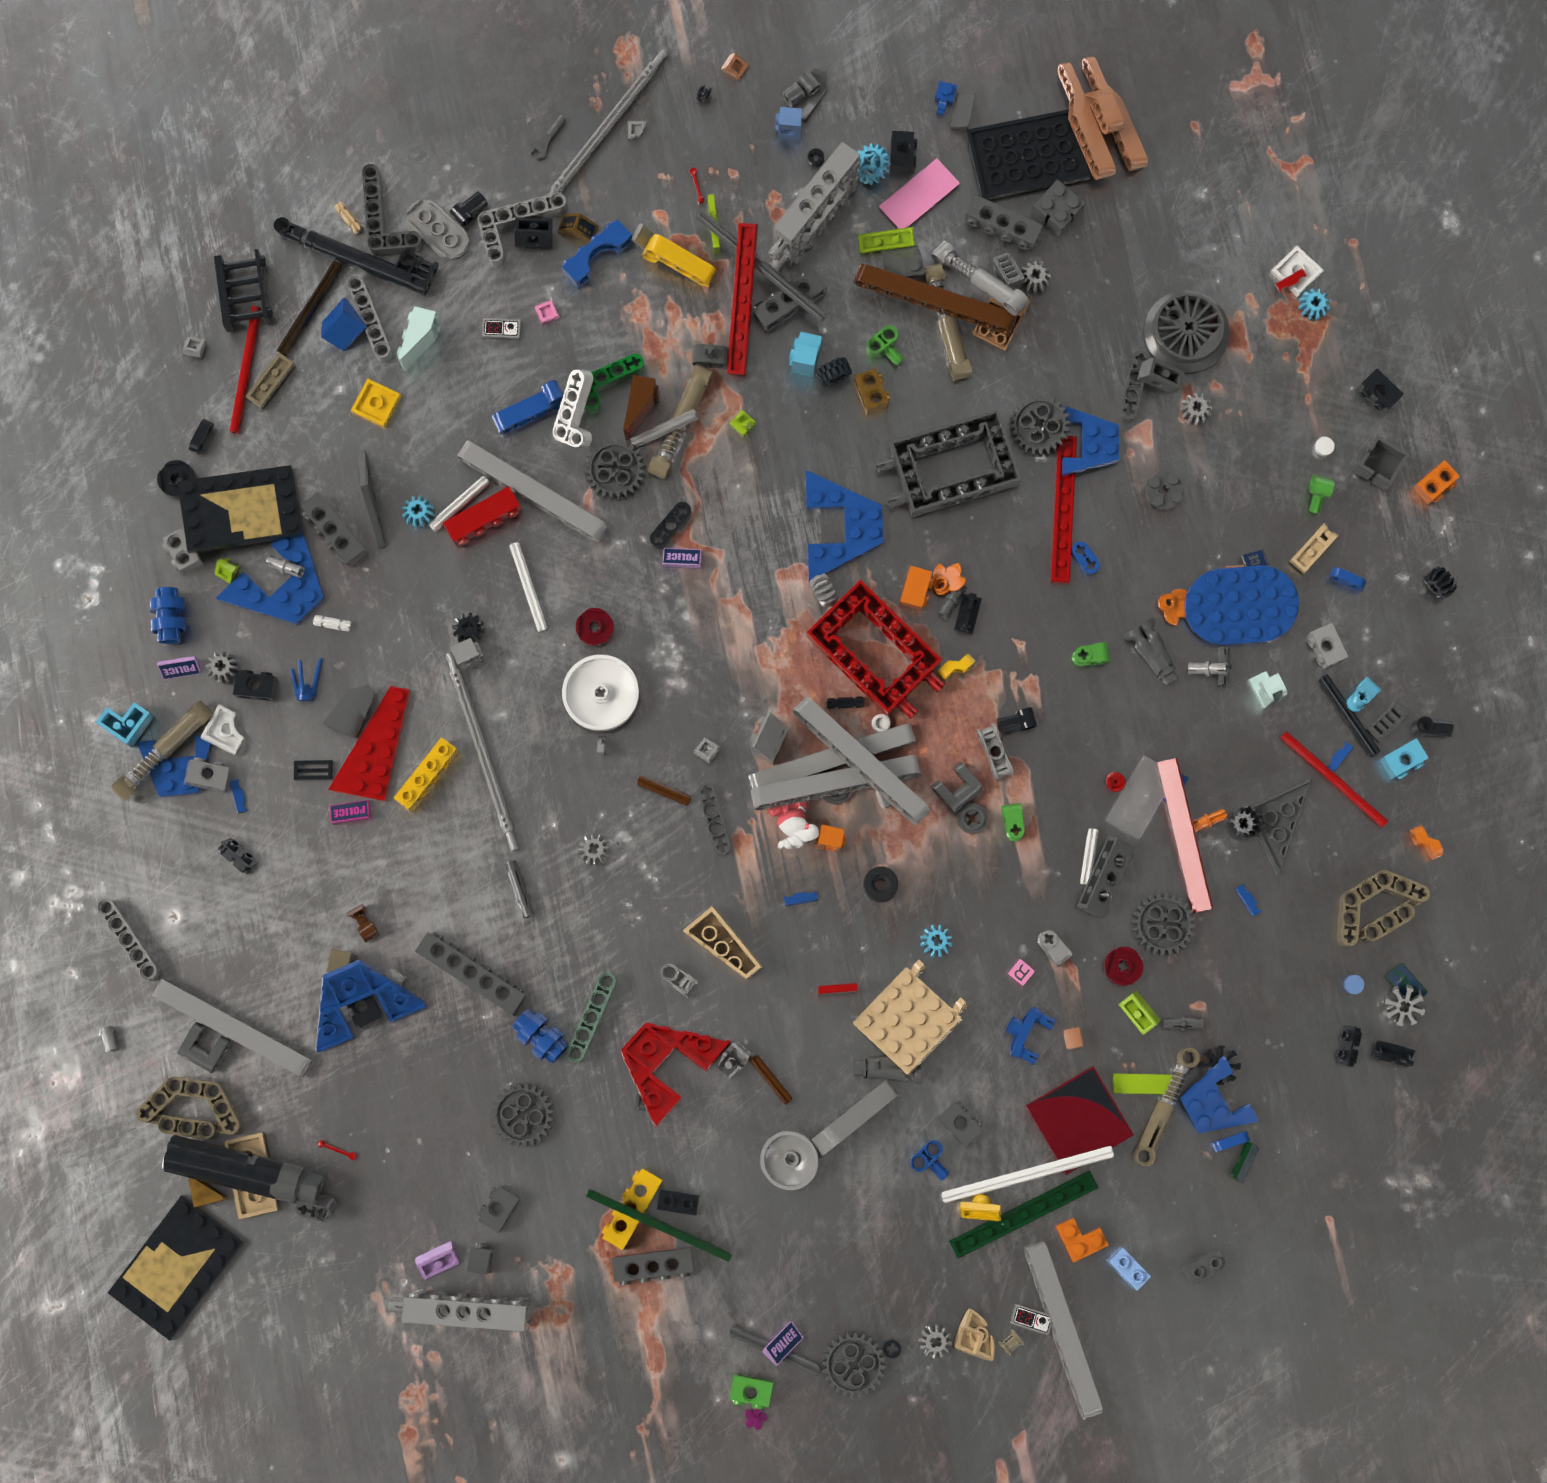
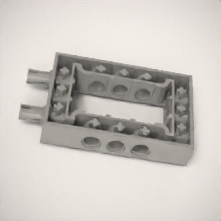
M840 143L773 227V247L767 254L773 259L769 265L778 272L784 263L790 267L794 263L797 264L803 256V251L805 249L808 250L812 246L815 236H819L824 231L826 222L833 220L838 207L842 208L848 199L846 197L850 192L853 194L858 188V174L861 164L860 154L845 143ZM829 200L833 202L831 205H826ZM818 214L822 216L820 219H815ZM806 228L811 230L809 233H804Z
M418 1290L404 1298L392 1297L391 1299H386L385 1312L402 1313V1323L525 1331L532 1326L534 1302H529V1298L523 1297L509 1300L508 1296H497V1299H489V1295L478 1294L477 1298L469 1297L470 1294L458 1293L457 1296H450V1292L438 1291V1295L430 1294L428 1290Z

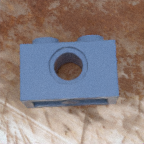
M780 107V113H776L775 132H778V139L800 141L803 109Z

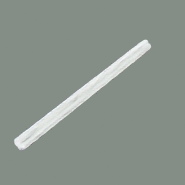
M1108 1146L944 1191L942 1192V1199L944 1203H949L1110 1159L1114 1157L1112 1147Z

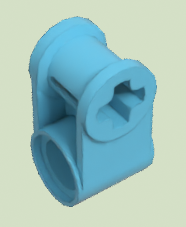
M1366 677L1347 699L1348 708L1353 712L1361 711L1381 691V688L1369 677Z

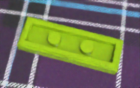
M707 195L709 215L718 222L715 195ZM711 231L713 253L720 254V238Z
M913 227L857 234L859 253L915 246Z
M1112 1074V1093L1166 1094L1165 1090L1168 1089L1167 1085H1170L1169 1080H1172V1075Z

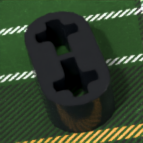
M203 419L190 441L188 448L190 451L196 454L201 453L213 431V422L207 419Z

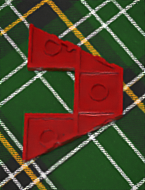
M646 1022L621 1049V1055L655 1128L675 1108L682 1097L655 1077L653 1073L675 1049L706 1072L731 1044L730 1040L724 1041L710 1038L708 1035L700 1036L694 1032L672 1030L670 1027H660Z

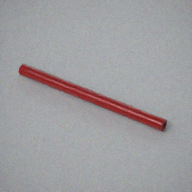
M252 306L251 312L259 311L261 308ZM260 318L249 320L229 432L234 434L239 433Z
M1285 731L1280 737L1380 827L1386 825L1388 820L1288 731Z

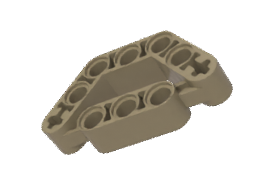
M1382 870L1340 896L1337 928L1338 944L1341 947L1347 948L1361 940L1366 942L1379 940L1411 920L1415 915L1414 908L1429 899L1430 890L1423 884L1387 870ZM1380 875L1385 876L1387 880L1385 885L1379 882ZM1398 882L1404 885V892L1397 889ZM1363 885H1367L1370 888L1369 895L1363 892ZM1381 891L1407 900L1359 930L1361 904ZM1420 891L1422 897L1418 898V894L1414 892ZM1347 895H1351L1354 898L1353 905L1346 901ZM1401 908L1407 910L1408 916L1406 918L1401 916ZM1346 914H1350L1352 916V924L1346 922ZM1385 918L1391 920L1392 925L1390 928L1384 925ZM1369 928L1374 929V938H1371L1368 935ZM1348 935L1351 941L1344 939V936Z
M176 1076L170 1077L136 1111V1117L139 1121L158 1124L159 1130L165 1134L213 1139L218 1133L236 1135L243 1129V1122L225 1087L217 1082ZM178 1080L180 1083V1088L177 1091H174L172 1088V1084L174 1081ZM195 1083L199 1085V1091L196 1094L191 1090L192 1085ZM213 1086H217L219 1089V1093L215 1097L211 1095V1088ZM161 1094L166 1098L165 1103L162 1105L158 1103V1097ZM180 1096L207 1099L219 1123L161 1114ZM223 1103L228 1107L225 1114H222L219 1110L220 1105ZM145 1110H151L148 1113L150 1117H144L146 1115ZM169 1119L173 1122L171 1130H167L165 1127V1123ZM230 1121L236 1123V1125L234 1126V1130L229 1129V1127L231 1126ZM188 1122L192 1124V1131L190 1133L185 1132L184 1129L185 1124ZM207 1125H210L212 1128L209 1136L204 1134V1128Z

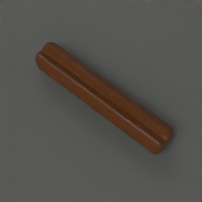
M640 775L637 780L638 786L688 806L691 801L690 795Z
M754 1055L750 1059L751 1064L783 1104H788L792 1100V1096L759 1055Z

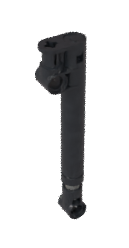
M284 217L277 218L274 221L273 226L279 238L289 239L298 244L304 243L305 247L310 250H314L421 296L427 294L438 271L439 263L425 261L423 257L416 255L412 250L403 251L395 265L313 230L307 232L306 228L293 224ZM282 226H288L286 230L280 231ZM409 258L414 259L412 263H405Z

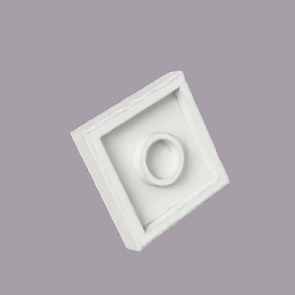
M1296 246L1270 273L1281 281L1303 268L1307 277H1301L1299 282L1288 288L1298 298L1324 270L1300 247Z

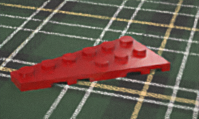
M390 686L330 785L329 791L383 802L386 801L409 699V689Z

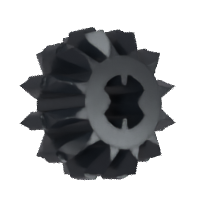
M1437 566L1424 577L1428 589L1438 598L1445 599L1457 589V581L1454 580V576L1450 574V571H1446L1444 567Z
M469 612L467 617L462 613L461 620L455 618L458 624L452 625V628L456 630L453 632L454 637L458 636V642L471 638L474 643L476 642L474 638L482 639L479 633L485 632L484 628H481L484 623L483 621H478V615L473 617L472 613ZM468 625H470L472 629L466 632L464 628H468Z
M1246 806L1245 809L1239 807L1238 812L1234 811L1232 813L1234 818L1230 819V822L1234 823V826L1231 829H1237V836L1242 834L1244 839L1248 838V836L1253 838L1256 833L1261 832L1259 826H1262L1264 823L1259 821V819L1263 815H1256L1258 809L1251 810V806Z

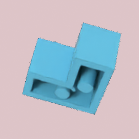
M800 332L799 338L795 337L793 346L795 349H791L789 366H792V373L814 377L822 344V336Z
M134 702L123 717L107 707L95 723L125 744L133 747L155 716Z

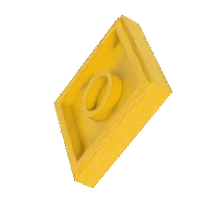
M367 378L351 409V413L385 428L402 395Z

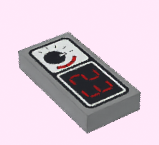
M483 318L482 338L520 340L521 320Z
M1015 1304L1010 1321L1011 1324L1048 1336L1051 1329L1050 1325L1052 1324V1322L1048 1321L1050 1319L1049 1314Z

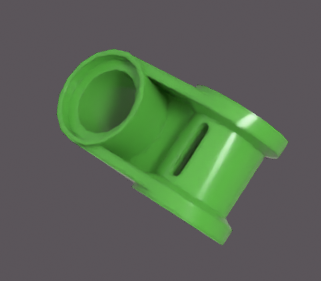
M1107 642L1078 647L1072 655L1073 663L1077 666L1109 663L1110 656ZM1080 652L1083 656H1086L1083 660L1082 657H1078Z
M1021 803L1001 806L1007 838L1014 842L1021 840L1025 830ZM1013 828L1019 831L1017 836L1011 832Z

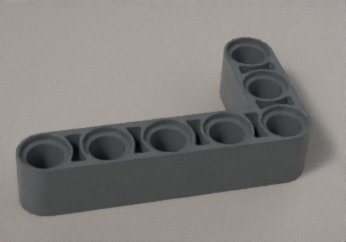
M365 165L362 169L366 235L370 252L378 257L400 255L405 250H412L414 253L420 252L423 249V241L418 232L385 233L381 175L376 165ZM370 173H376L374 177H368ZM372 190L377 191L376 194L369 195ZM378 208L376 212H370L371 209ZM375 225L380 226L377 230H371ZM412 240H418L416 244H410ZM394 241L400 242L397 246H391ZM375 243H381L378 248H373Z

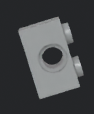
M1333 623L1311 631L1308 634V644L1312 649L1314 648L1317 654L1315 656L1319 666L1322 665L1323 669L1343 662L1348 658ZM1322 643H1327L1330 646V651L1324 650Z
M194 758V760L188 762L184 785L218 792L225 790L229 767H225L224 763H206V760L202 758ZM204 769L211 772L210 779L203 777L202 771Z

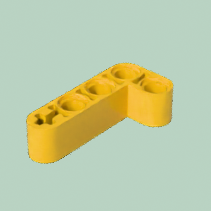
M654 234L649 239L642 253V257L652 263L660 261L704 287L710 286L717 272V269L711 264L658 234Z

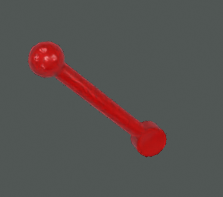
M691 168L690 175L693 176L699 197L698 202L702 204L705 199L702 197L696 177L697 170L696 168Z
M324 1140L318 1142L320 1148H328L348 1156L350 1160H355L357 1157L356 1153H349L326 1144Z

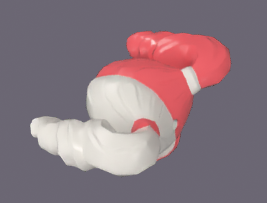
M808 801L768 810L770 816H780L777 825L784 834L789 836L778 843V848L783 849L785 847L788 850L795 847L798 849L803 847L805 842L813 841L819 836L818 827L814 824H808L805 813L809 806Z

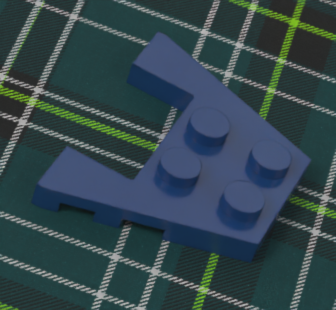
M1063 406L1067 409L1063 414L1069 413L1070 416L1066 420L1070 421L1071 425H1081L1082 458L1063 457L1062 476H1068L1074 472H1083L1085 469L1093 467L1098 468L1117 463L1119 461V425Z
M201 735L195 736V756L163 759L158 762V765L154 766V769L150 770L151 773L149 774L159 797L199 794V787L184 785L187 765L194 758H202L207 761L211 743L201 739ZM155 740L137 742L143 759H145V756H149V752H153Z
M1222 1056L1218 1060L1219 1062L1213 1068L1211 1067L1206 1072L1207 1074L1180 1098L1198 1133L1259 1121L1250 1103L1231 1113L1218 1089L1216 1082L1233 1074L1225 1056Z

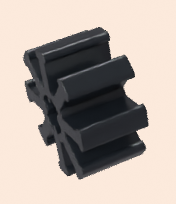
M1219 1045L1215 1047L1216 1056L1211 1052V1049L1205 1050L1203 1055H1206L1211 1062L1200 1061L1198 1068H1213L1223 1056L1225 1046ZM1234 1050L1228 1051L1225 1058L1229 1061L1232 1057L1237 1056V1053ZM1241 1063L1229 1064L1231 1069H1241ZM1231 1074L1226 1078L1228 1082H1233L1237 1077ZM1223 1079L1216 1082V1085H1224Z

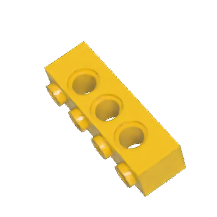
M441 737L394 796V799L410 812H413L459 751Z
M642 1168L641 1171L637 1170L631 1179L634 1182L630 1189L627 1187L621 1198L624 1199L623 1204L627 1205L629 1202H633L636 1204L638 1211L645 1213L663 1180ZM638 1185H644L647 1189L646 1194L642 1197L636 1194V1187ZM614 1210L612 1213L614 1218L611 1224L607 1222L601 1232L604 1234L602 1239L624 1250L640 1221ZM618 1220L626 1222L627 1228L625 1231L617 1230L616 1223Z

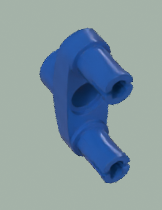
M1035 1006L1027 1012L1022 1020L1014 1016L1006 1029V1032L1014 1036L1010 1047V1055L1015 1058L1020 1057L1032 1065L1036 1063L1037 1060L1035 1059H1038L1039 1054L1024 1047V1043L1033 1024L1037 1022L1051 1030L1054 1026L1052 1024L1056 1022L1055 1018L1042 1013L1041 1009Z

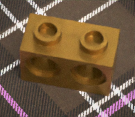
M876 368L854 375V383L867 415L888 408L889 401L891 400L888 390L884 391L882 386L884 384L881 373H877ZM871 379L875 384L869 386L865 381ZM878 396L881 398V401L875 403L871 398Z

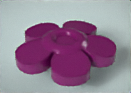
M753 1408V1412L747 1409L744 1415L749 1419H746L745 1425L748 1428L754 1426L756 1430L762 1428L761 1422L767 1420V1415L761 1413V1409Z

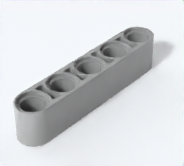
M352 275L347 280V287L359 316L367 326L365 331L374 354L381 363H388L391 361L393 353L366 285L359 275ZM356 283L361 284L357 289L352 288ZM367 300L365 305H359L360 301ZM367 317H374L371 322H366ZM375 333H381L380 337L372 338ZM381 350H388L385 355H379Z
M109 899L100 900L97 904L98 913L139 975L149 981L157 980L161 975L159 965L119 905ZM110 903L112 909L110 912L105 913L104 907ZM121 919L122 926L116 929L115 922ZM128 935H132L133 941L127 945L125 939ZM142 951L143 958L140 961H137L136 954L137 952ZM149 967H153L154 973L148 977L146 971Z

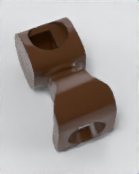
M363 904L347 912L348 917L357 920L356 922L359 925L357 931L365 943L379 936V932L372 920H367Z

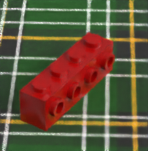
M508 486L443 522V525L455 546H463L470 541V538L486 533V529L501 525L503 520L508 517L513 518L517 516L522 509L511 488Z

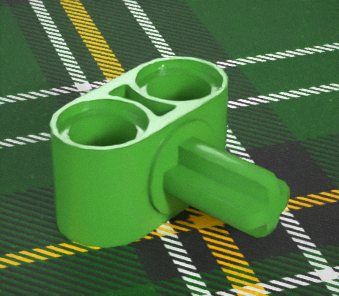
M888 325L871 337L867 343V355L870 358L877 359L886 354L895 365L900 364L903 361V357L894 348L898 338V330L894 326ZM890 333L894 336V338L887 339L885 338V335ZM877 345L880 349L873 351L870 347Z
M1317 474L1312 475L1309 491L1313 494L1309 508L1310 512L1320 513L1324 497L1330 498L1332 496L1335 484L1333 478Z

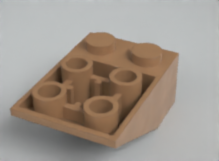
M1026 295L1029 303L1017 314L1011 334H1003L976 325L972 334L1006 351L1033 298ZM990 297L987 304L1005 309L1002 304Z

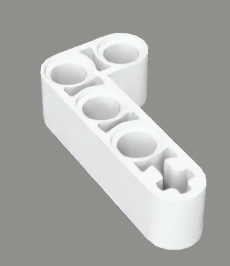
M573 370L571 372L553 428L555 439L573 447H587L592 442L591 433L579 427L593 383V375L589 370Z

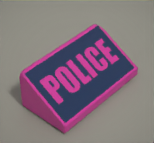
M369 800L330 805V821L333 825L371 819Z

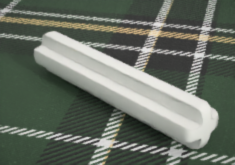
M1090 828L1087 834L1080 884L1082 885L1087 884L1094 866L1099 831Z

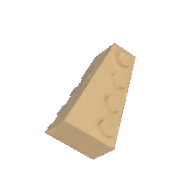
M711 906L683 930L684 933L746 979H750L764 967L715 906Z

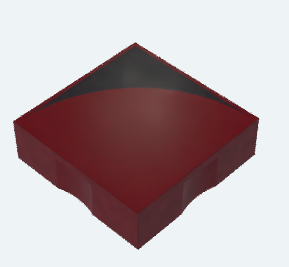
M1094 1066L1024 1106L1035 1127L1045 1138L1055 1161L1108 1146L1113 1148L1134 1136ZM1079 1167L1062 1171V1173L1068 1175Z

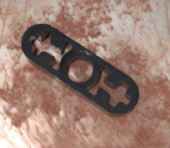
M677 503L651 533L650 543L654 548H663L691 516V507L688 503ZM685 507L687 514L682 513L679 516V520H681L679 522L676 518L679 514V508L683 509ZM667 521H674L676 527L673 530L666 529L665 524ZM662 528L663 531L666 533V534H664V535L662 536V541H663V542H662V543H660V542L655 543V538H654V537H655V536H657V537H660V536H661L662 531H661L660 529Z

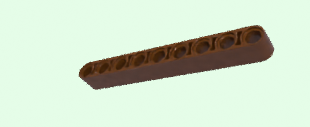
M867 264L859 265L853 281L859 287L1003 334H1011L1017 315L1010 314L1006 309Z

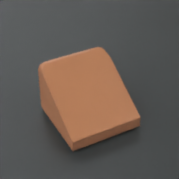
M734 53L729 55L721 70L740 80L749 64Z
M1079 1027L1064 1030L1067 1049L1083 1047L1082 1034Z

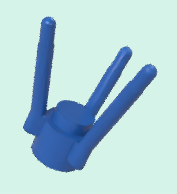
M322 658L318 659L312 688H310L309 684H304L301 660L298 661L300 685L297 684L294 669H290L297 701H311L312 696H316V686Z

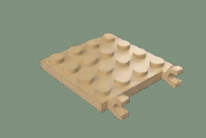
M920 960L913 965L911 971L906 967L853 1022V1025L908 1076L963 1020L959 1015L968 1007L967 1003L960 997L954 1004V1007L951 1008L918 978L927 969Z

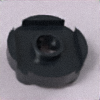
M172 460L167 462L162 470L159 471L157 483L166 496L178 499L180 498L178 484L172 482V479H175V475L182 478L181 481L196 479V474L185 462Z

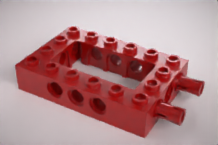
M861 579L806 632V637L887 716L895 708L899 707L909 719H912L919 710L907 700V696L923 681H926L937 693L946 685L934 674V670L941 664L942 659ZM859 611L913 662L887 688H885L883 680L881 678L878 679L869 670V667L864 665L855 656L853 651L850 652L841 643L842 640L839 637L835 636Z

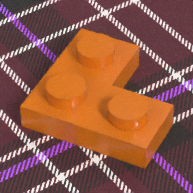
M1074 1218L1055 1226L1072 1263L1109 1246L1100 1227L1082 1235Z

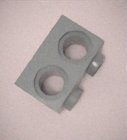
M183 527L162 538L165 543L162 546L167 555L171 554L173 558L171 564L175 571L179 570L184 575L203 565L197 552L188 554ZM180 540V546L173 548L174 542ZM188 556L189 561L186 564H182V559Z
M471 638L450 647L462 672L483 662L481 656H484L477 641L473 643Z

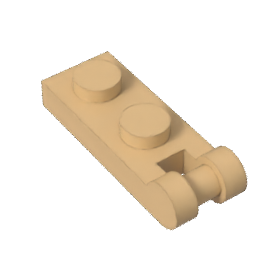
M1324 523L1289 562L1304 574L1339 535L1335 532L1332 533ZM1322 534L1328 538L1326 541L1320 537Z

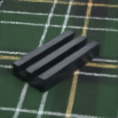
M333 760L294 761V780H333ZM298 765H328V768L298 769ZM298 773H328V775L298 776Z

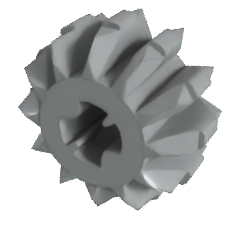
M1034 261L1033 265L1028 262L1026 267H1022L1021 272L1025 281L1021 283V286L1027 285L1026 291H1029L1031 288L1033 293H1036L1038 288L1042 292L1044 287L1049 286L1048 280L1051 279V275L1048 273L1050 269L1044 268V262L1040 266L1037 265V261Z
M1196 392L1193 397L1189 394L1186 400H1182L1181 404L1183 406L1180 408V412L1184 413L1182 419L1189 418L1188 424L1193 420L1196 426L1199 421L1205 423L1206 418H1210V411L1213 408L1208 405L1211 402L1210 399L1204 400V394L1198 397Z
M826 574L817 575L814 579L810 580L812 590L822 607L830 606L838 600V596Z
M222 651L219 656L217 652H214V659L208 657L211 664L205 665L206 668L210 669L206 673L208 676H212L211 680L214 682L218 680L220 684H223L225 679L229 683L230 676L235 678L233 671L239 670L235 666L238 661L233 659L231 653L226 655V652ZM222 664L226 666L223 671L219 670V666L222 667Z
M591 833L590 840L587 836H584L586 843L579 842V845L584 847L578 849V853H584L580 859L585 860L587 858V865L592 860L594 866H597V860L604 864L605 861L602 857L609 858L610 856L605 851H610L611 847L605 846L608 843L607 839L601 842L603 837L601 834L595 839V834ZM593 845L595 846V848L596 846H599L597 848L598 853L594 854V852H592V854L589 853L591 852L590 847Z
M935 1324V1331L928 1325V1334L924 1330L921 1331L926 1338L918 1339L919 1342H925L924 1345L920 1346V1349L928 1348L925 1356H929L932 1351L933 1359H936L937 1352L943 1358L942 1350L944 1349L949 1353L950 1350L945 1346L953 1344L952 1341H946V1339L951 1337V1334L943 1335L946 1332L945 1327L939 1332L938 1324ZM932 1337L935 1339L940 1337L938 1340L941 1342L939 1346L936 1344L931 1346L932 1341L930 1340Z

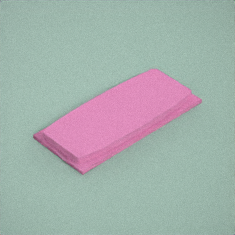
M936 158L884 201L879 208L898 229L908 228L960 183Z

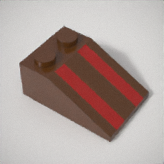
M633 375L623 428L625 440L631 439L653 410L655 402L659 401V385H656L655 378Z

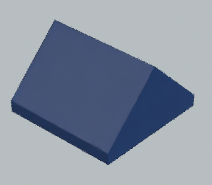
M346 297L322 321L321 338L342 351H345L367 327Z

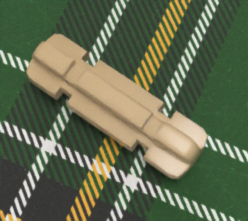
M340 201L334 206L335 210L341 215L348 226L352 228L355 234L363 230L362 225L350 210L346 208L343 202Z

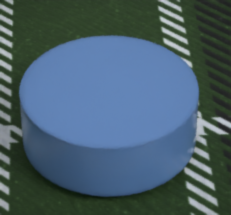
M1350 975L1344 980L1343 985L1347 993L1355 995L1363 991L1364 981L1360 976Z

